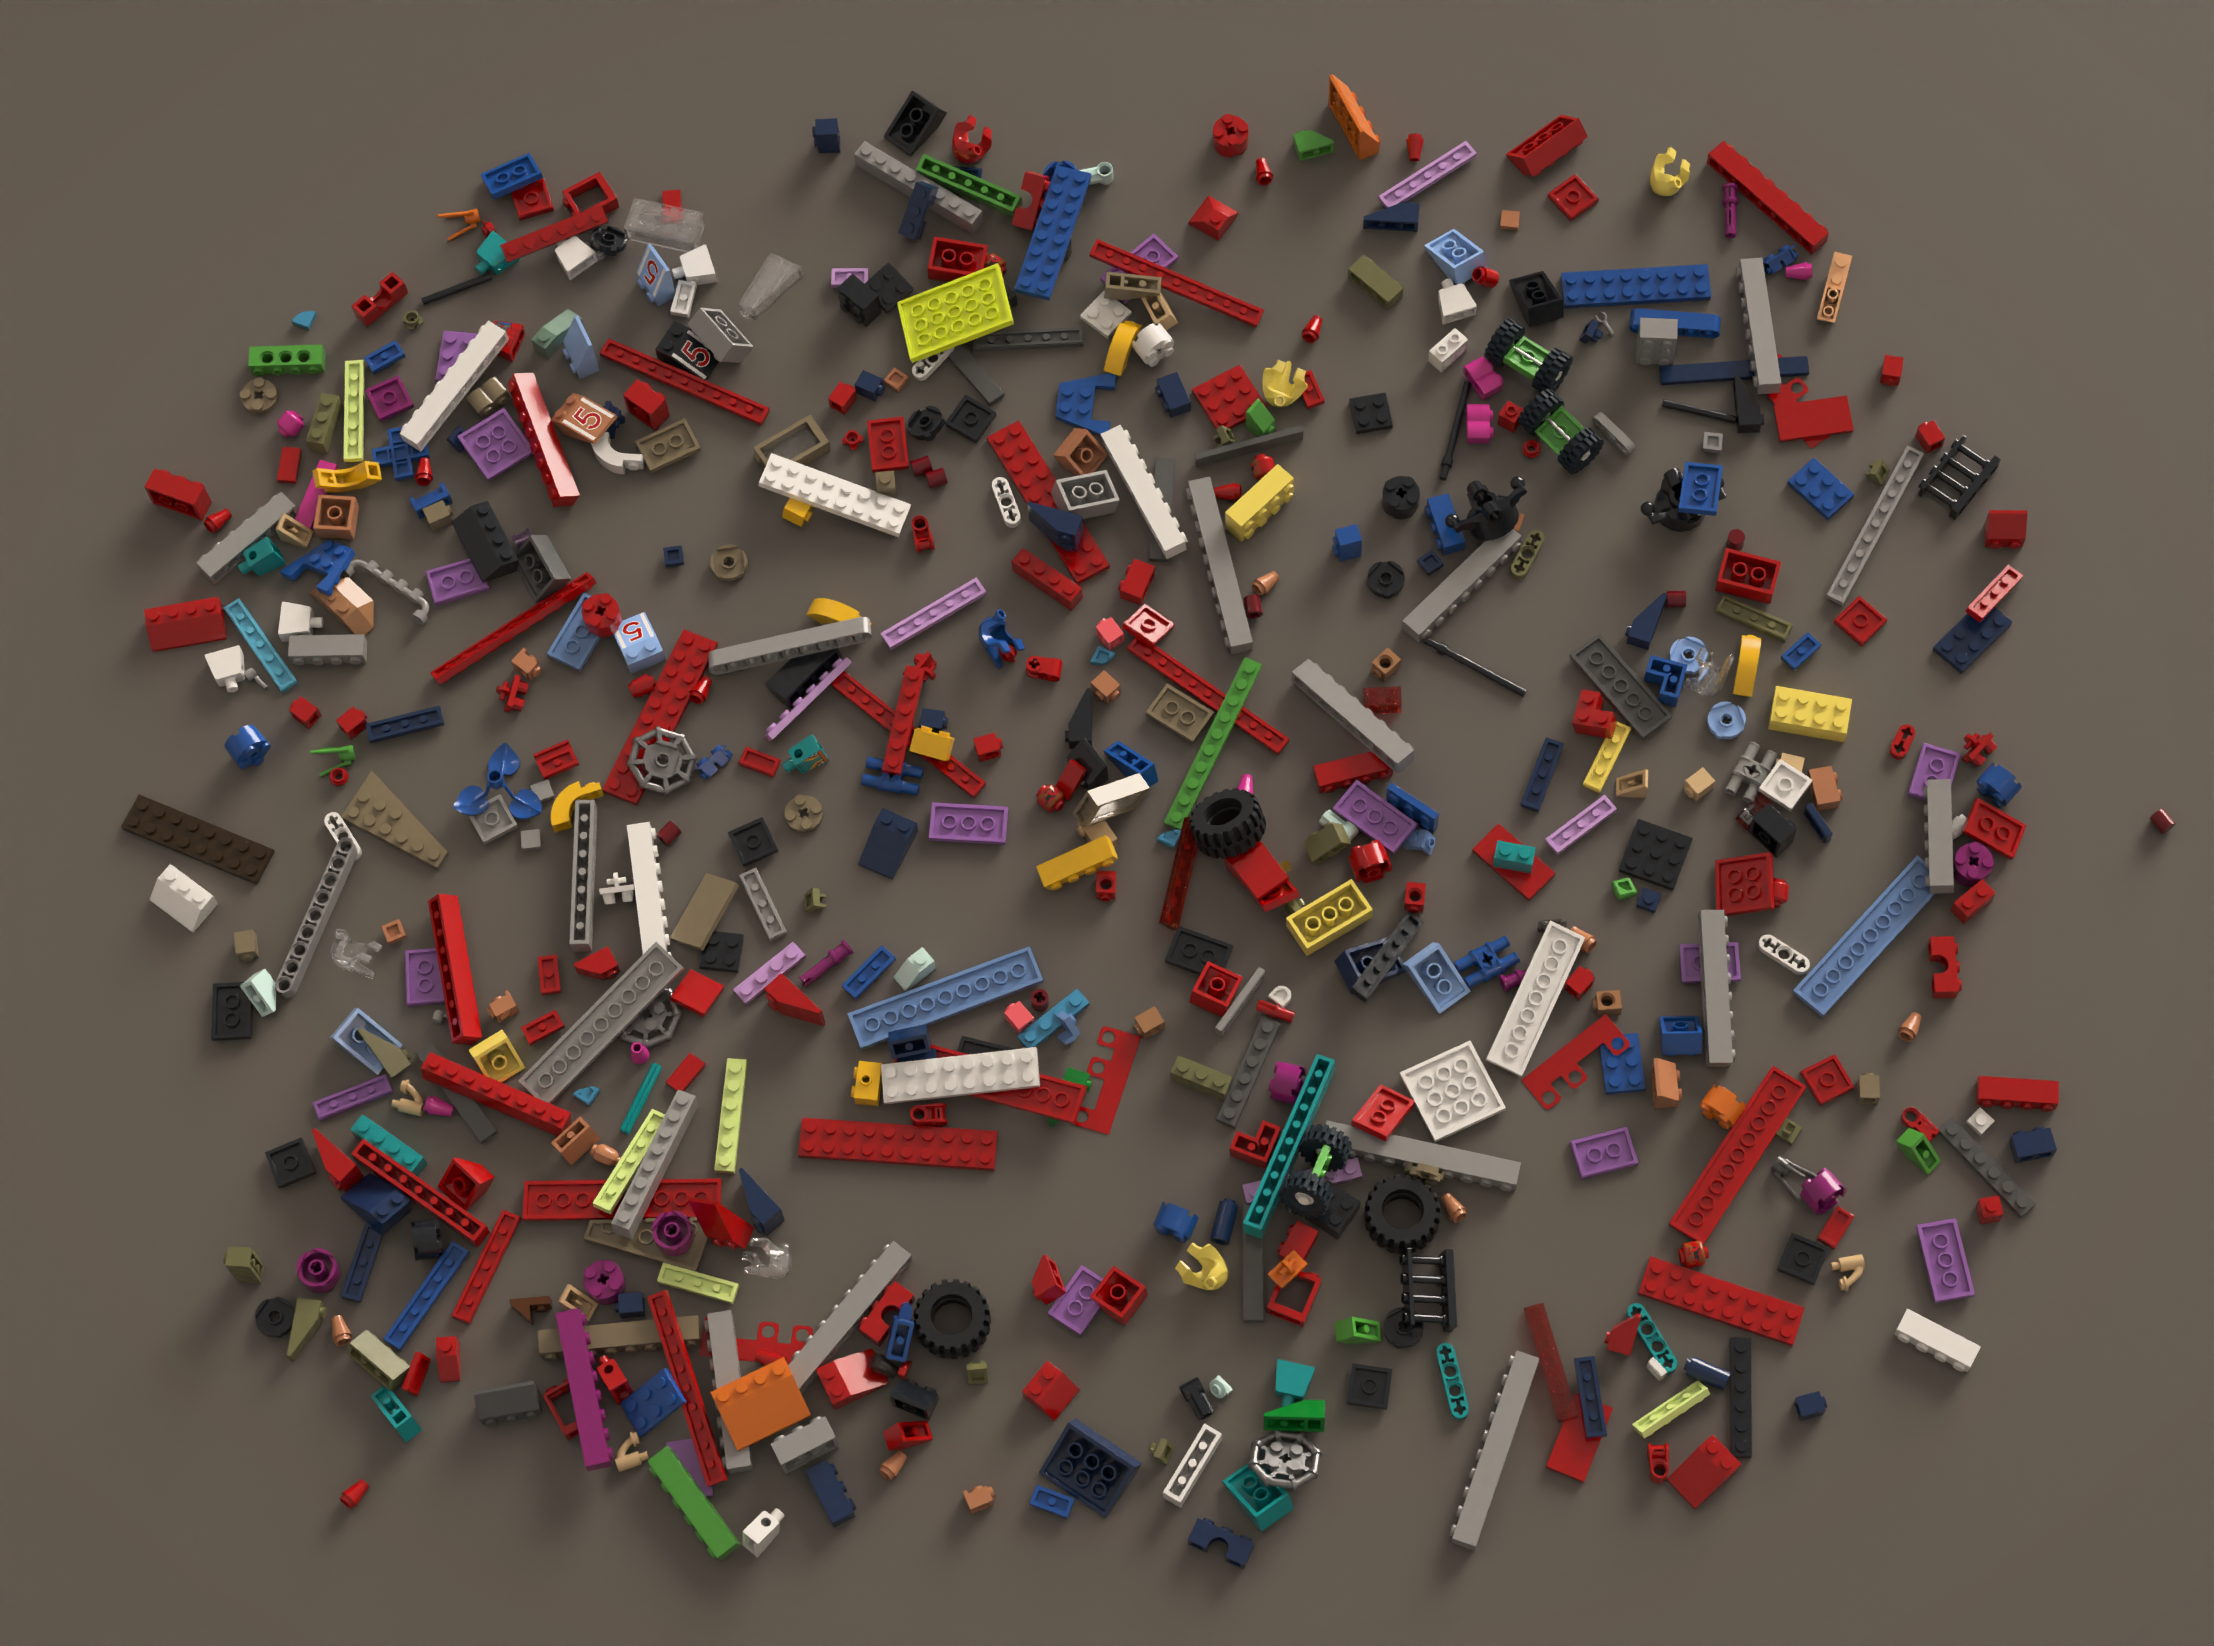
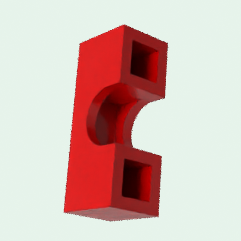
M1032 171L1025 172L1021 190L1031 194L1032 204L1028 208L1016 207L1012 225L1031 231L1035 230L1045 201V193L1048 192L1051 183L1049 176Z
M393 271L379 282L380 289L375 296L369 298L363 295L351 305L355 316L366 327L370 326L408 294L405 283Z
M1954 936L1930 937L1928 941L1929 962H1940L1946 969L1945 972L1934 973L1932 976V998H1956L1959 991L1962 990L1961 979L1958 980L1957 975L1960 972V963L1956 961L1958 943H1954Z
M896 1281L885 1288L884 1296L880 1301L877 1300L871 1307L872 1312L868 1317H863L859 1323L860 1334L879 1347L888 1337L891 1330L890 1326L883 1321L884 1315L892 1310L899 1312L901 1304L908 1302L912 1305L915 1301L914 1294Z

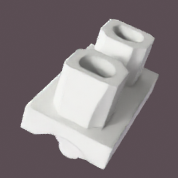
M618 872L613 873V879H607V885L614 884L615 887L601 888L599 892L600 895H603L605 905L615 904V893L622 892L623 902L634 901V884L620 886V883H626V877L619 878Z

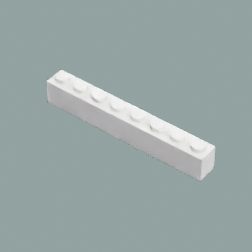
M489 320L485 325L481 326L477 336L470 340L466 350L459 354L455 364L448 368L444 378L435 385L433 392L425 397L422 406L414 411L411 420L403 425L400 432L403 441L420 452L424 449L508 342L509 337L505 330Z
M1118 425L1100 434L1104 447L1166 559L1187 550L1186 542L1188 540L1184 532L1180 533L1178 527H1180L1175 517H1171V509L1168 503L1162 501V492L1159 488H1155V480L1152 474H1147L1145 470L1147 466L1144 460L1139 459L1137 456L1139 454L1135 444L1131 445L1129 441L1131 437L1128 431L1123 430L1121 425Z
M650 822L627 825L642 951L644 954L655 942L667 951L670 939L669 934H665V928H668L667 917L663 916L662 910H666L664 898L661 899L660 892H663L662 881L658 880L661 868L660 863H656V857H659L657 845L654 846L653 839H657L656 830L651 827Z

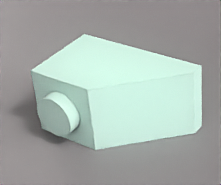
M921 947L906 959L894 975V979L907 992L936 969L935 961Z
M266 969L253 974L240 985L262 1017L276 1010L275 982Z

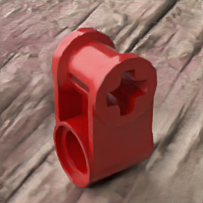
M922 515L915 516L911 521L916 553L930 548L935 550L927 518ZM919 524L924 525L921 529L916 528Z
M1031 656L1026 661V674L1033 679L1058 682L1060 681L1063 662L1057 658Z
M934 1103L912 1107L910 1110L912 1125L932 1127L948 1125L945 1114L947 1105L945 1103ZM918 1113L924 1115L922 1119L914 1118V1116Z
M1647 1443L1650 1479L1654 1483L1661 1484L1666 1481L1669 1473L1668 1443L1664 1445H1651V1443ZM1661 1469L1664 1471V1475H1656L1654 1470Z

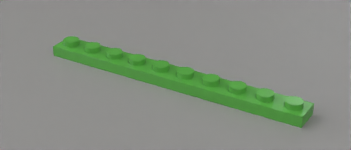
M1247 657L1244 658L1170 808L1164 825L1183 830L1263 667L1261 663Z

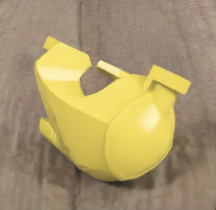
M1672 147L1668 148L1666 154H1658L1656 156L1650 174L1652 190L1661 196H1672L1677 193L1688 181L1690 175V163L1685 159H1682L1678 175L1674 177L1664 173L1665 165L1673 163L1675 160L1676 151Z
M1277 360L1275 366L1265 368L1262 378L1265 399L1275 407H1287L1292 404L1308 388L1307 383H1305V370L1297 368L1293 377L1294 384H1290L1289 376L1292 366L1290 361L1285 363Z
M1191 1243L1187 1249L1202 1265L1200 1272H1192L1183 1261H1179L1175 1267L1185 1284L1204 1290L1213 1291L1219 1289L1228 1279L1229 1271L1224 1259L1216 1248L1210 1244L1202 1248Z

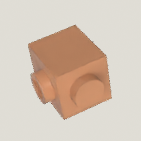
M1105 670L1091 682V690L1099 701L1103 700L1108 704L1120 696V684Z

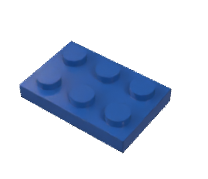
M530 153L480 174L494 200L543 178Z
M1815 458L1810 460L1787 482L1795 492L1827 521L1854 497V493Z
M1685 462L1679 512L1717 515L1723 465Z
M1391 782L1387 787L1386 801L1418 823L1422 830L1434 833L1438 827L1439 813Z
M1638 1033L1623 1034L1630 1042V1046L1620 1055H1614L1604 1043L1599 1046L1606 1095L1645 1091ZM1618 1037L1614 1038L1611 1046L1615 1050H1620L1624 1046V1041Z
M663 1368L620 1404L639 1437H644L687 1401L669 1370Z

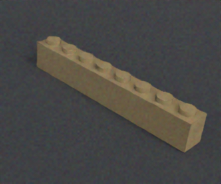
M698 1315L676 1317L685 1346L690 1348L695 1347L696 1344H701L700 1319ZM654 1319L584 1326L585 1333L589 1332L591 1344L588 1345L589 1352L593 1351L594 1356L598 1353L614 1355L619 1351L635 1353L636 1350L640 1349L655 1351L656 1348L663 1347ZM559 1329L538 1330L539 1355L546 1361H553L557 1357H564Z

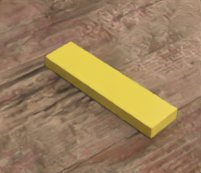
M1617 721L1613 738H1605L1583 782V787L1600 794L1629 736L1631 727Z

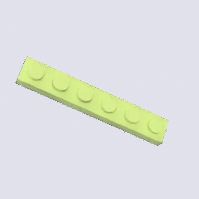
M364 360L345 361L344 462L363 461Z
M727 1058L714 1168L715 1173L735 1174L747 1059Z
M654 1109L650 1111L593 1202L595 1208L609 1214L613 1212L633 1180L665 1114Z

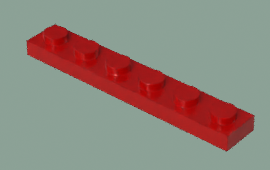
M599 205L501 244L500 247L507 263L607 224L608 219L602 206Z
M906 665L883 762V773L899 776L902 774L925 668Z

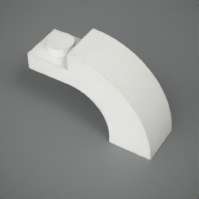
M605 432L596 444L591 443L599 463L611 472L625 475V468L630 470L644 469L643 455L615 451L610 446L609 432Z

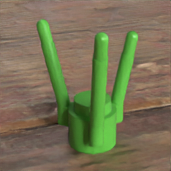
M353 745L321 747L320 750L309 751L310 754L339 753L340 760H344V762L320 773V777L329 774L334 768L352 765L351 760H356Z

